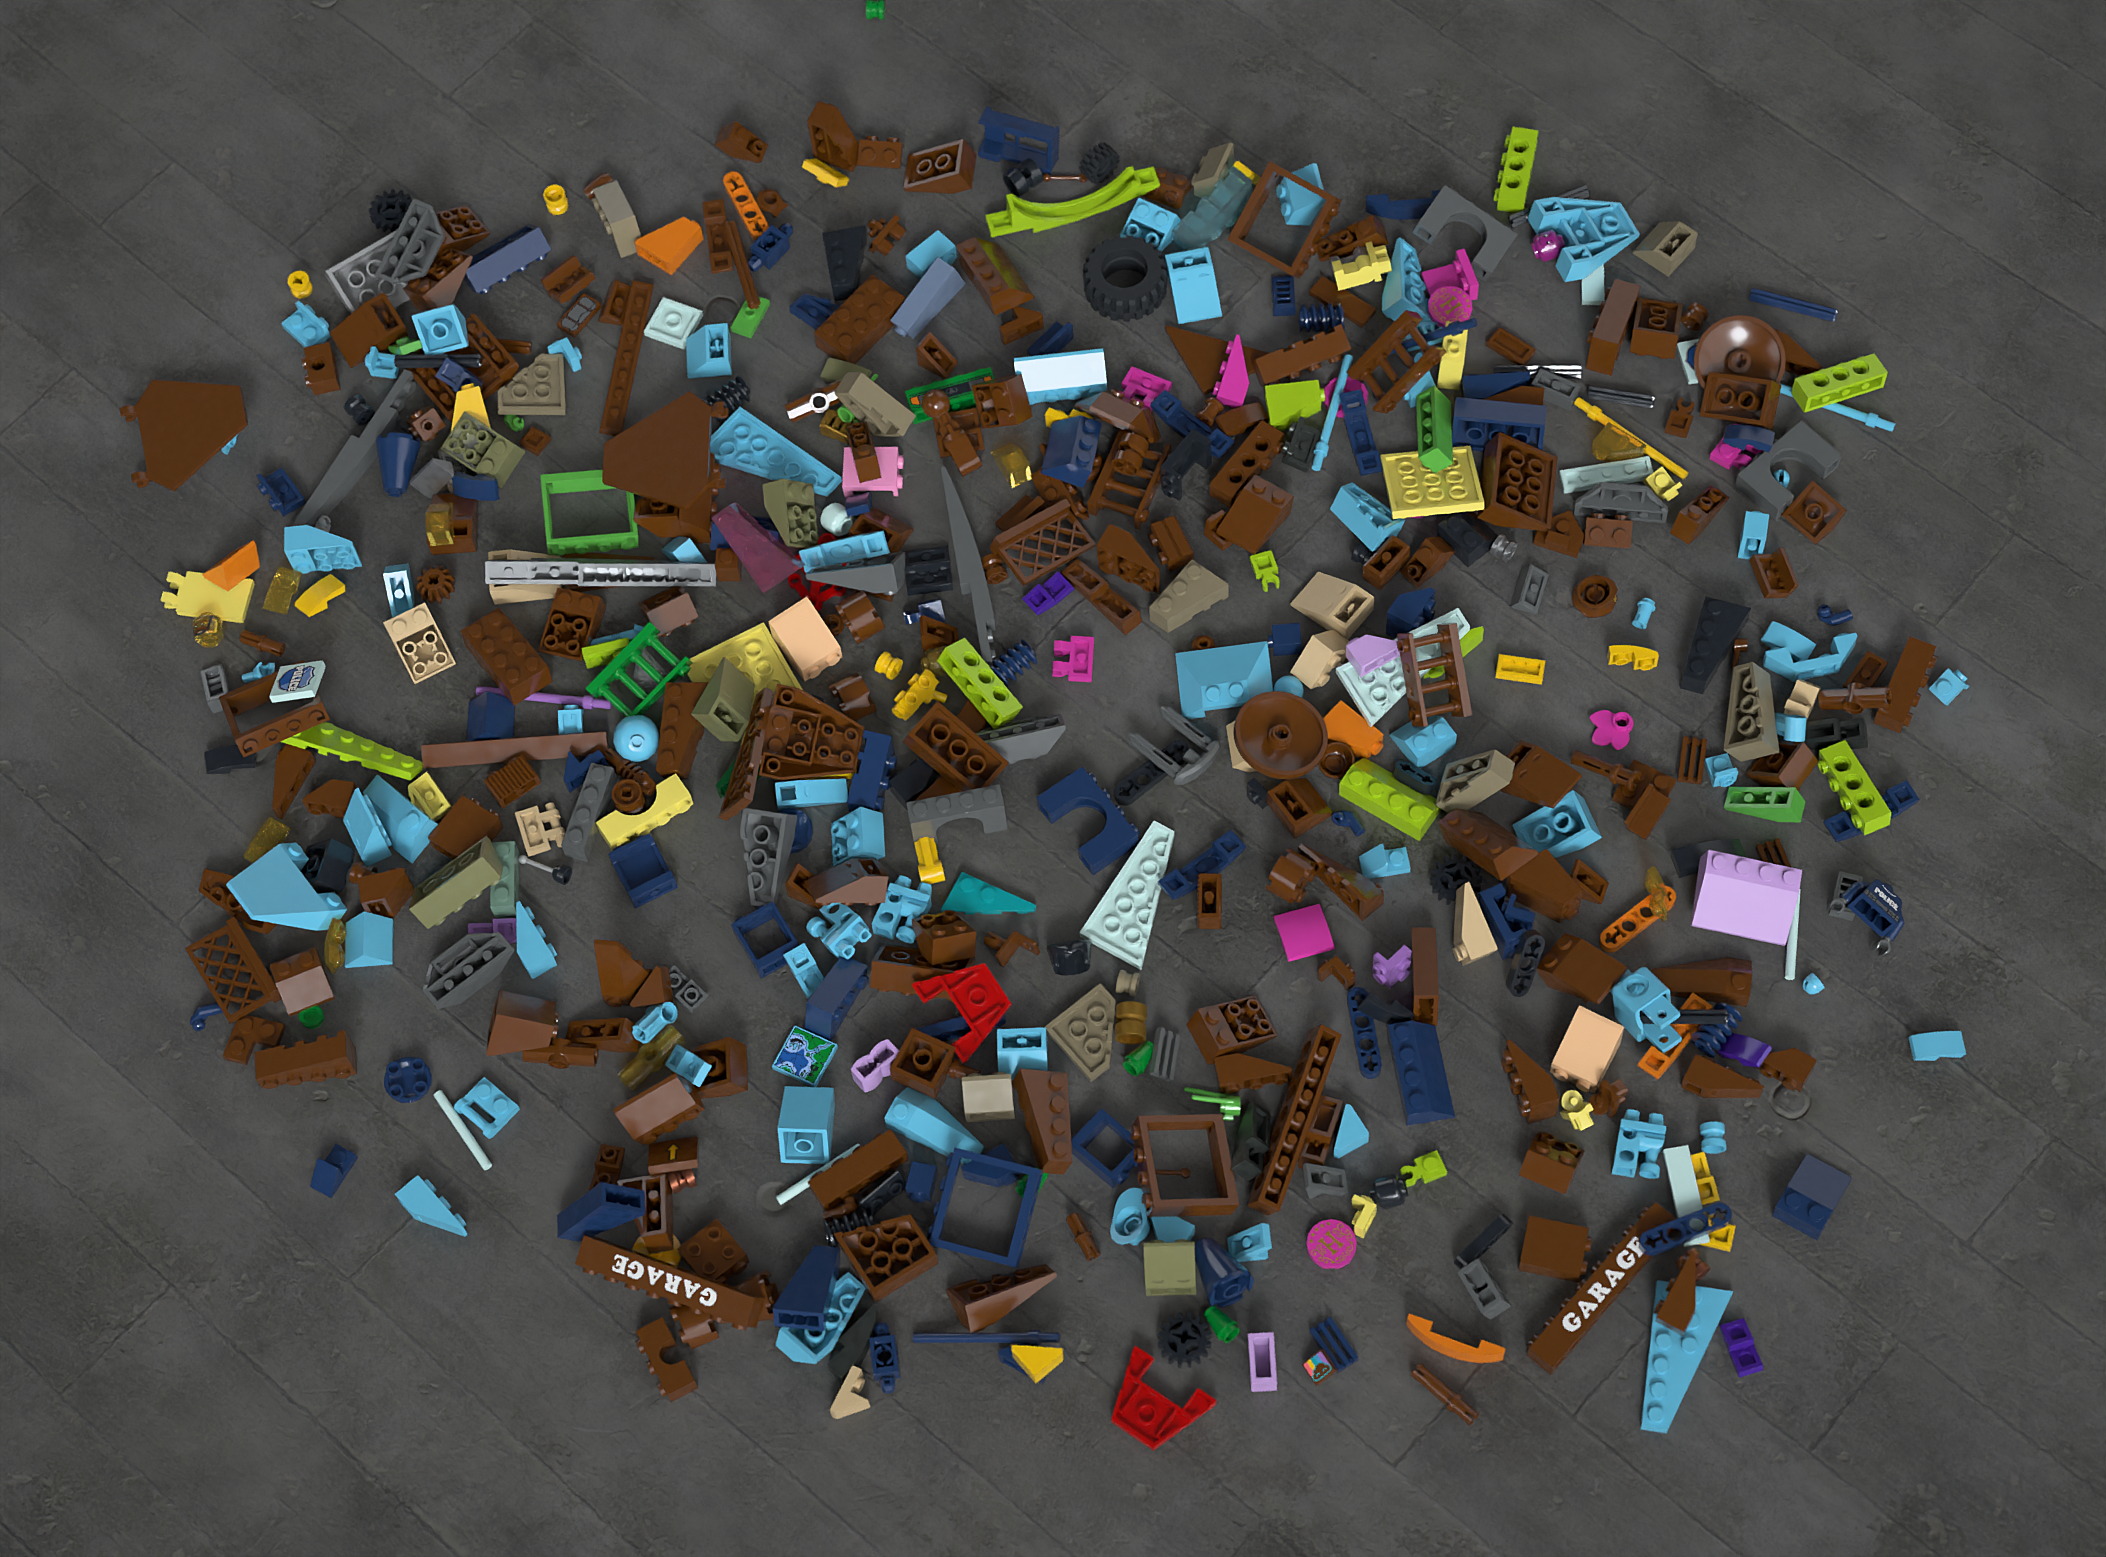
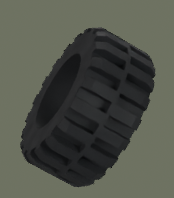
M1126 235L1125 238L1114 236L1113 240L1108 238L1102 241L1101 246L1099 244L1092 249V253L1090 252L1087 255L1086 263L1083 265L1085 297L1094 311L1097 312L1099 310V315L1105 318L1109 316L1114 321L1123 319L1124 322H1130V319H1142L1145 314L1149 316L1154 312V308L1157 309L1162 304V300L1167 293V267L1160 250H1156V246L1151 242L1146 243L1145 239L1140 237L1135 239L1131 235ZM1119 270H1134L1145 277L1137 285L1127 288L1116 287L1106 281L1108 276Z

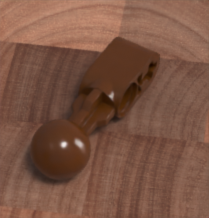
M938 389L928 391L922 398V409L927 416L937 419L943 443L961 476L964 477L982 467V463L964 430L960 428L957 421L951 419L948 413L950 400L947 394Z

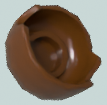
M1339 741L1327 744L1326 751L1318 764L1319 770L1325 777L1334 780L1343 778L1355 762L1353 751L1347 744Z

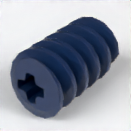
M1329 303L1326 310L1323 304H1319L1318 310H1316L1314 304L1310 305L1309 310L1306 309L1305 304L1301 305L1299 311L1300 333L1303 326H1305L1307 332H1310L1312 326H1314L1316 332H1319L1320 326L1323 325L1325 332H1328L1330 325L1334 328L1342 324L1345 330L1344 309L1341 303H1337L1336 309Z
M1021 639V644H1014V649H1008L1007 655H1000V661L994 660L993 666L989 665V667L1004 685L1008 687L1010 686L1008 678L1016 681L1014 673L1017 672L1022 676L1024 675L1022 667L1030 670L1029 662L1031 661L1036 665L1038 661L1029 644Z
M1716 1003L1714 1009H1726L1728 1011L1729 1018L1727 1024H1700L1697 1027V1031L1691 1035L1692 1042L1698 1050L1711 1058L1715 1056V1052L1712 1049L1717 1051L1721 1049L1718 1042L1726 1043L1727 1039L1724 1035H1732L1730 1028L1737 1029L1738 1024L1735 1020L1741 1022L1743 1020L1740 1013L1734 1007L1725 1003Z

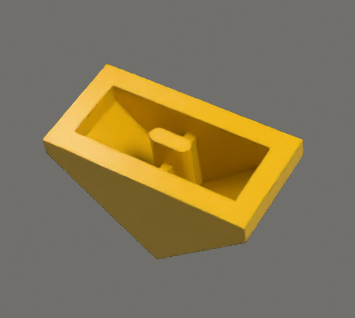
M1012 1345L1011 1348L1013 1358L1035 1383L1040 1381L1064 1359L1063 1348Z

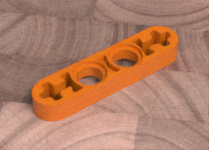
M729 172L723 178L725 190L751 238L756 241L769 228L768 223L742 176L737 172ZM731 181L737 183L738 188L736 190L734 185L730 183ZM741 195L748 197L744 202H739L736 199ZM749 211L756 212V215L753 218H747L745 216V214ZM757 223H758V226H759L760 230H761V231L763 230V232H760V233H759V231H756L755 225H756Z
M1668 886L1657 888L1607 927L1600 936L1599 944L1602 950L1609 953L1618 951L1674 906L1676 900L1675 891ZM1661 895L1664 897L1668 895L1669 902L1667 900H1663L1659 903V906L1657 907L1656 904L1660 901ZM1648 907L1652 909L1654 914L1651 917H1644L1641 915L1640 910ZM1630 921L1634 923L1636 928L1633 931H1626L1623 929L1622 924ZM1617 931H1618V933H1619L1620 935H1618V936L1615 938V944H1613L1612 942H1609V943L1607 944V943H1606L1607 937L1610 938V939H1612L1614 936H1616Z

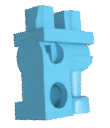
M899 875L894 884H889L885 903L880 904L872 921L873 934L894 940L896 935L903 942L913 943L916 936L912 926V919L919 918L930 911L932 906V886L922 882L919 884L917 891L909 889L912 884L911 879ZM901 916L907 917L905 926L899 927L897 932L896 929Z
M831 903L830 905H824L820 909V912L828 922L833 925L830 929H827L826 922L820 917L812 918L806 927L807 932L813 937H821L820 940L838 959L841 956L849 959L855 951L853 946L858 941L863 943L871 937L870 929L861 917L847 905L841 903ZM838 905V911L830 914L829 910L831 907Z
M1627 1109L1619 1127L1612 1174L1634 1178L1638 1151L1646 1152V1163L1640 1165V1176L1656 1179L1660 1174V1167L1656 1164L1657 1157L1663 1148L1666 1133L1663 1115L1652 1113L1649 1115L1648 1123L1639 1122L1640 1112Z

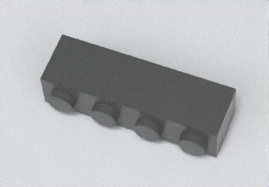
M591 763L561 844L566 857L585 862L589 861L599 833L596 822L605 817L612 797V789L618 781L614 768Z

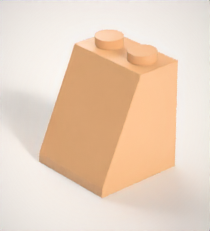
M807 597L768 621L772 637L779 650L804 682L810 678L817 677L822 670L828 666L835 665L842 658L840 645Z
M1579 1005L1554 1057L1550 1072L1561 1081H1569L1575 1084L1581 1091H1590L1595 1094L1620 1046L1624 1026Z

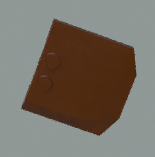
M473 313L470 314L471 317L466 318L468 346L441 354L481 355V367L464 368L484 382L480 391L483 401H485L515 376L519 365ZM423 347L416 350L414 355H425ZM406 368V370L413 373V378L449 421L452 422L457 392L453 390V387L436 377L440 368Z

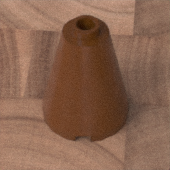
M767 1270L756 1274L735 1287L765 1298L759 1321L774 1320L773 1307L780 1297L776 1283L770 1284L768 1277L772 1275ZM725 1320L724 1323H722V1322H718V1323H719V1324H727V1323H732V1322Z

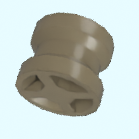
M1120 970L1116 984V993L1122 994L1126 992L1130 996L1135 997L1138 991L1140 973L1128 974L1126 970Z

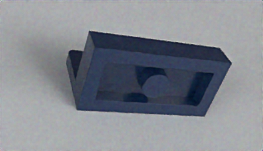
M1055 322L1027 349V355L1039 356L1059 353L1074 338L1072 324L1068 322L1063 326L1059 322Z

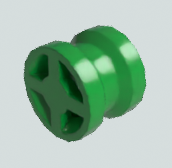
M885 0L866 1L867 20H872L873 18L885 19Z

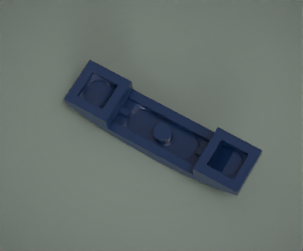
M1441 190L1432 191L1431 198L1389 201L1388 194L1367 195L1366 212L1388 219H1419L1423 217Z
M1361 389L1339 394L1348 439L1360 475L1365 476L1383 472L1379 452L1376 450L1368 422L1367 409Z
M1166 390L1150 404L1154 412L1181 437L1185 438L1194 429L1211 440V455L1220 458L1234 443L1231 438L1219 429L1212 430L1184 409L1182 402Z
M1907 780L1886 790L1885 795L1881 796L1891 811V819L1903 813L1920 800ZM1843 811L1823 822L1835 842L1863 834L1860 828L1857 829L1854 826L1850 812L1846 813Z
M1230 830L1214 841L1212 848L1179 871L1174 869L1160 879L1157 884L1172 900L1185 896L1197 889V876L1199 874L1220 873L1246 849V845Z

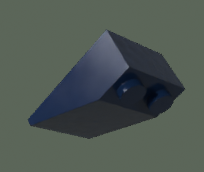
M1807 1154L1781 1196L1772 1216L1818 1241L1852 1177Z

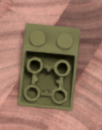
M465 411L440 448L477 474L481 473L496 478L498 487L501 489L526 452Z
M780 479L763 484L764 506L786 546L806 549L818 545L813 484L788 479Z
M723 657L691 715L720 741L738 742L749 723L755 684L727 658Z
M1178 1239L1174 1243H1164L1162 1240H1151L1149 1243H1143L1146 1296L1196 1295L1194 1242Z

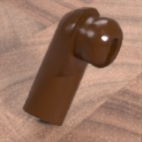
M1095 454L1092 472L1086 483L1100 476L1105 464L1100 454Z
M847 1196L842 1201L844 1205L823 1211V1219H826L829 1223L832 1222L833 1217L839 1220L842 1219L844 1214L848 1216L852 1212H856L858 1204L855 1197Z

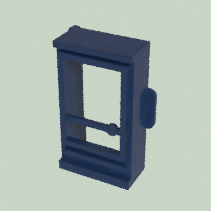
M986 107L979 119V124L985 125V138L979 147L978 156L995 162L1004 159L1015 163H1021L1030 158L1037 164L1042 175L1045 173L1050 175L1059 159V127L1056 126L1054 128L1035 121L1000 113L999 111H992V108ZM1005 133L1015 135V142L1005 140ZM1019 137H1028L1048 143L1047 151L1019 144Z

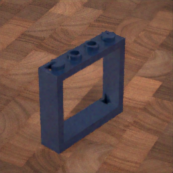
M954 1148V1152H950L947 1159L948 1175L943 1177L940 1185V1191H943L941 1201L937 1200L934 1208V1215H936L935 1224L931 1225L928 1231L927 1239L930 1240V1245L1019 1268L1044 1171ZM961 1158L1029 1175L1008 1257L940 1240Z

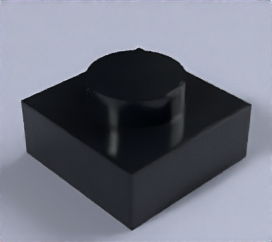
M1253 778L1247 783L1248 799L1254 805L1258 804L1262 809L1268 806V791Z

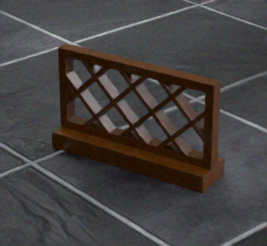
M1066 498L995 536L992 541L991 551L994 555L998 553L1023 586L1094 548L1096 545L1070 511L1071 504ZM1067 518L1072 524V530L1060 527V521ZM1043 530L1055 531L1054 539L1042 537ZM1058 533L1071 535L1070 543L1058 541ZM1074 536L1082 538L1086 545H1074ZM1025 540L1037 541V548L1024 546ZM1041 542L1053 545L1052 553L1040 550ZM1056 546L1067 548L1068 555L1055 554ZM1009 549L1020 551L1019 558L1010 557L1006 551ZM1023 552L1034 554V563L1022 560ZM1038 557L1050 558V565L1037 564ZM1021 566L1033 568L1032 574L1025 577L1020 571Z
M235 917L228 919L226 926L185 948L229 1024L270 1001L276 1003L282 999L277 986ZM225 934L228 935L229 942L227 947L215 945L219 937ZM201 947L209 949L205 959L195 957L193 952ZM213 950L225 952L222 962L210 960ZM229 953L240 955L238 965L226 963ZM208 965L220 967L216 977L206 975ZM224 968L236 970L233 980L221 978ZM240 971L251 973L249 983L237 981ZM219 983L231 985L228 995L216 992ZM235 986L247 988L244 998L232 996ZM252 989L262 991L264 995L256 1001L248 1000ZM230 1001L242 1003L240 1010L230 1015L227 1010Z

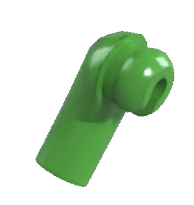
M516 415L504 416V423L512 431L517 432L523 429V419L520 420Z

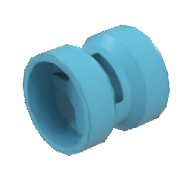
M1721 1122L1701 1124L1700 1134L1704 1139L1701 1142L1702 1152L1709 1154L1724 1152L1726 1150V1141L1723 1139L1725 1125Z

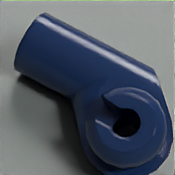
M1828 605L1818 607L1817 616L1819 620L1829 625L1836 626L1853 619L1849 609L1834 613L1830 611L1831 609Z

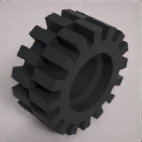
M1106 142L1093 146V150L1089 149V153L1083 156L1084 160L1080 162V172L1094 184L1103 182L1104 178L1108 179V175L1114 173L1113 169H1117L1118 166L1116 164L1120 162L1118 153Z

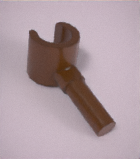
M1737 638L1733 644L1734 656L1731 670L1738 665L1740 652H1747L1748 644L1746 638Z

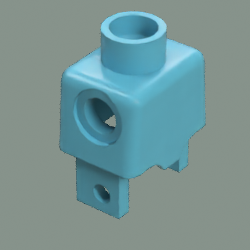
M1641 967L1632 973L1628 969L1609 991L1613 995L1614 1016L1638 1042L1647 1038L1664 1054L1682 1041V1037L1669 1025L1680 1017V1012L1671 1004L1670 989L1646 967ZM1642 1010L1654 1024H1642L1639 1012ZM1660 1014H1665V1015H1666V1017H1665V1018H1662V1019L1659 1018L1658 1016H1659ZM1662 1038L1668 1040L1666 1043L1660 1042Z

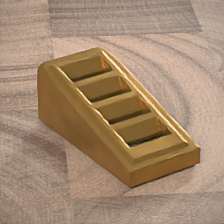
M828 409L820 423V432L824 436L849 444L845 427L850 426L854 422H843L838 416V412Z

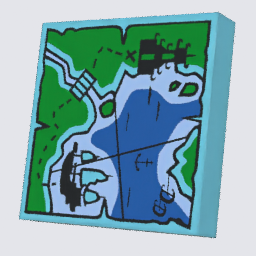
M794 1026L772 1068L806 1085L817 1087L837 1051L838 1045Z

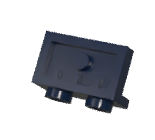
M1511 894L1510 900H1505L1501 909V913L1511 932L1514 933L1523 928L1526 931L1533 929L1536 914L1526 908H1516V895Z

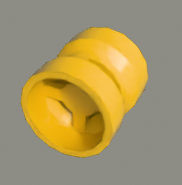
M550 185L544 190V199L550 213L559 215L568 209L566 194L561 186Z

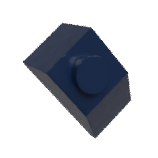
M1005 1144L983 1154L1015 1163ZM973 1160L961 1166L964 1179L997 1188L1014 1183L1017 1177L1020 1176L1019 1172Z

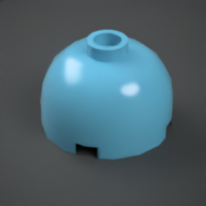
M643 715L625 717L617 724L614 730L613 743L616 751L623 758L630 761L641 762L649 759L659 746L660 735L657 726L651 719Z

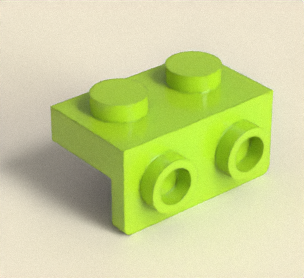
M622 638L582 648L587 669L609 664L629 644V639Z

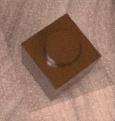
M716 548L715 570L718 582L741 581L742 559L739 548Z

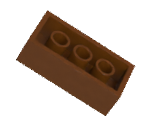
M872 274L814 332L817 348L833 359L856 364L894 326L890 320L905 302L906 298Z
M499 607L461 630L465 647L514 706L553 682L548 665Z

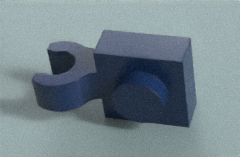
M940 598L918 603L919 610L903 612L906 625L919 622L922 615L940 622H946Z

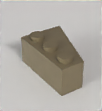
M617 180L592 189L595 196L592 199L594 208L598 211L607 234H611L620 257L623 258L636 253L634 242L641 238L635 215Z
M862 372L846 373L834 392L861 423L867 422L869 431L874 437L904 436L916 416Z
M1191 560L1149 607L1150 621L1169 633L1191 620L1192 616L1202 610L1206 611L1222 599L1223 601L1228 598V583L1194 560Z
M1494 749L1446 764L1435 805L1447 813L1452 812L1456 808L1469 810L1510 784L1515 763Z

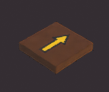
M698 1136L649 1144L648 1170L651 1175L698 1167Z

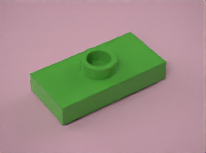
M759 296L761 302L759 308L749 309L745 300L731 326V331L752 338L770 305V301Z
M404 337L396 340L395 344L389 345L388 349L392 354L405 355L421 349L422 344L418 339Z

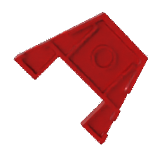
M985 963L911 984L924 1004L946 990L972 1029V1031L951 1044V1046L956 1048L955 1052L963 1064L970 1059L1012 1005Z
M1135 1346L1111 1422L1154 1451L1217 1404V1400L1197 1388L1184 1408H1180L1140 1381L1153 1364L1154 1358Z

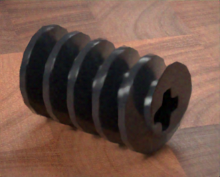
M736 376V382L730 380L728 386H721V391L715 390L714 396L710 394L706 398L707 401L704 399L702 401L708 406H712L716 402H724V408H729L735 412V403L742 407L741 399L750 402V390L745 381L740 376ZM712 417L718 420L719 422L721 421V418Z
M863 1209L861 1218L855 1212H852L851 1220L844 1214L842 1215L841 1223H839L836 1217H833L832 1225H829L826 1219L823 1220L828 1245L831 1243L833 1247L839 1248V1243L834 1233H845L856 1230L858 1227L875 1225L872 1210L871 1215H868Z

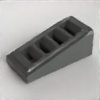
M222 664L200 671L206 700L213 713L223 711L219 696L231 692ZM220 675L219 677H216V678H214V679L208 680L209 678H212V677H215V676Z
M1839 871L1832 901L1841 899L1839 894L1841 895L1845 892V890H1841V887L1849 888L1852 885L1842 882V879L1861 882L1863 876ZM1834 905L1830 908V916H1834L1838 912V908ZM1845 906L1844 911L1836 917L1853 921L1855 913Z

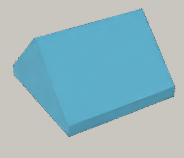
M455 304L412 315L425 355L441 354L468 346L466 319Z
M364 911L346 922L345 967L393 964L394 920Z

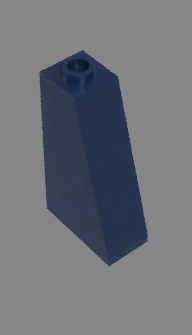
M603 1182L599 1183L557 1215L558 1238L580 1242L584 1236H595L645 1214V1191Z
M816 1245L813 1247L774 1304V1326L825 1330L840 1269V1251L838 1247Z

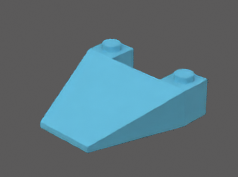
M1551 197L1534 200L1528 216V221L1536 234L1548 230H1554L1558 235L1561 234L1565 248H1562L1556 268L1564 282L1585 279L1640 235L1624 207L1619 202Z
M297 843L278 844L231 879L226 885L251 919L315 931L329 930L335 928L347 910L335 892L317 894L300 872L309 858Z

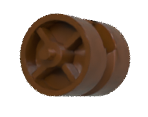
M1124 433L1121 436L1117 446L1118 451L1115 452L1111 465L1121 474L1135 476L1140 471L1143 463L1142 458L1147 453L1149 443L1140 435Z

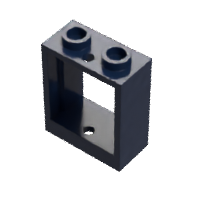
M774 902L760 905L753 913L747 916H740L731 924L734 935L761 979L787 965L783 955L800 946ZM774 919L788 943L758 959L745 939L744 934Z
M1101 1108L1071 1139L1072 1154L1111 1188H1114L1117 1184L1121 1185L1129 1176L1128 1172L1134 1166L1138 1167V1163L1134 1161L1133 1149L1111 1172L1085 1150L1106 1126L1135 1149L1134 1140L1130 1138L1131 1133Z

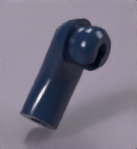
M1336 811L1332 814L1333 823L1338 826L1350 827L1356 837L1366 831L1353 812Z
M218 1003L202 1005L197 1008L190 1018V1025H192L193 1030H203L205 1028L204 1021L208 1016L222 1013Z

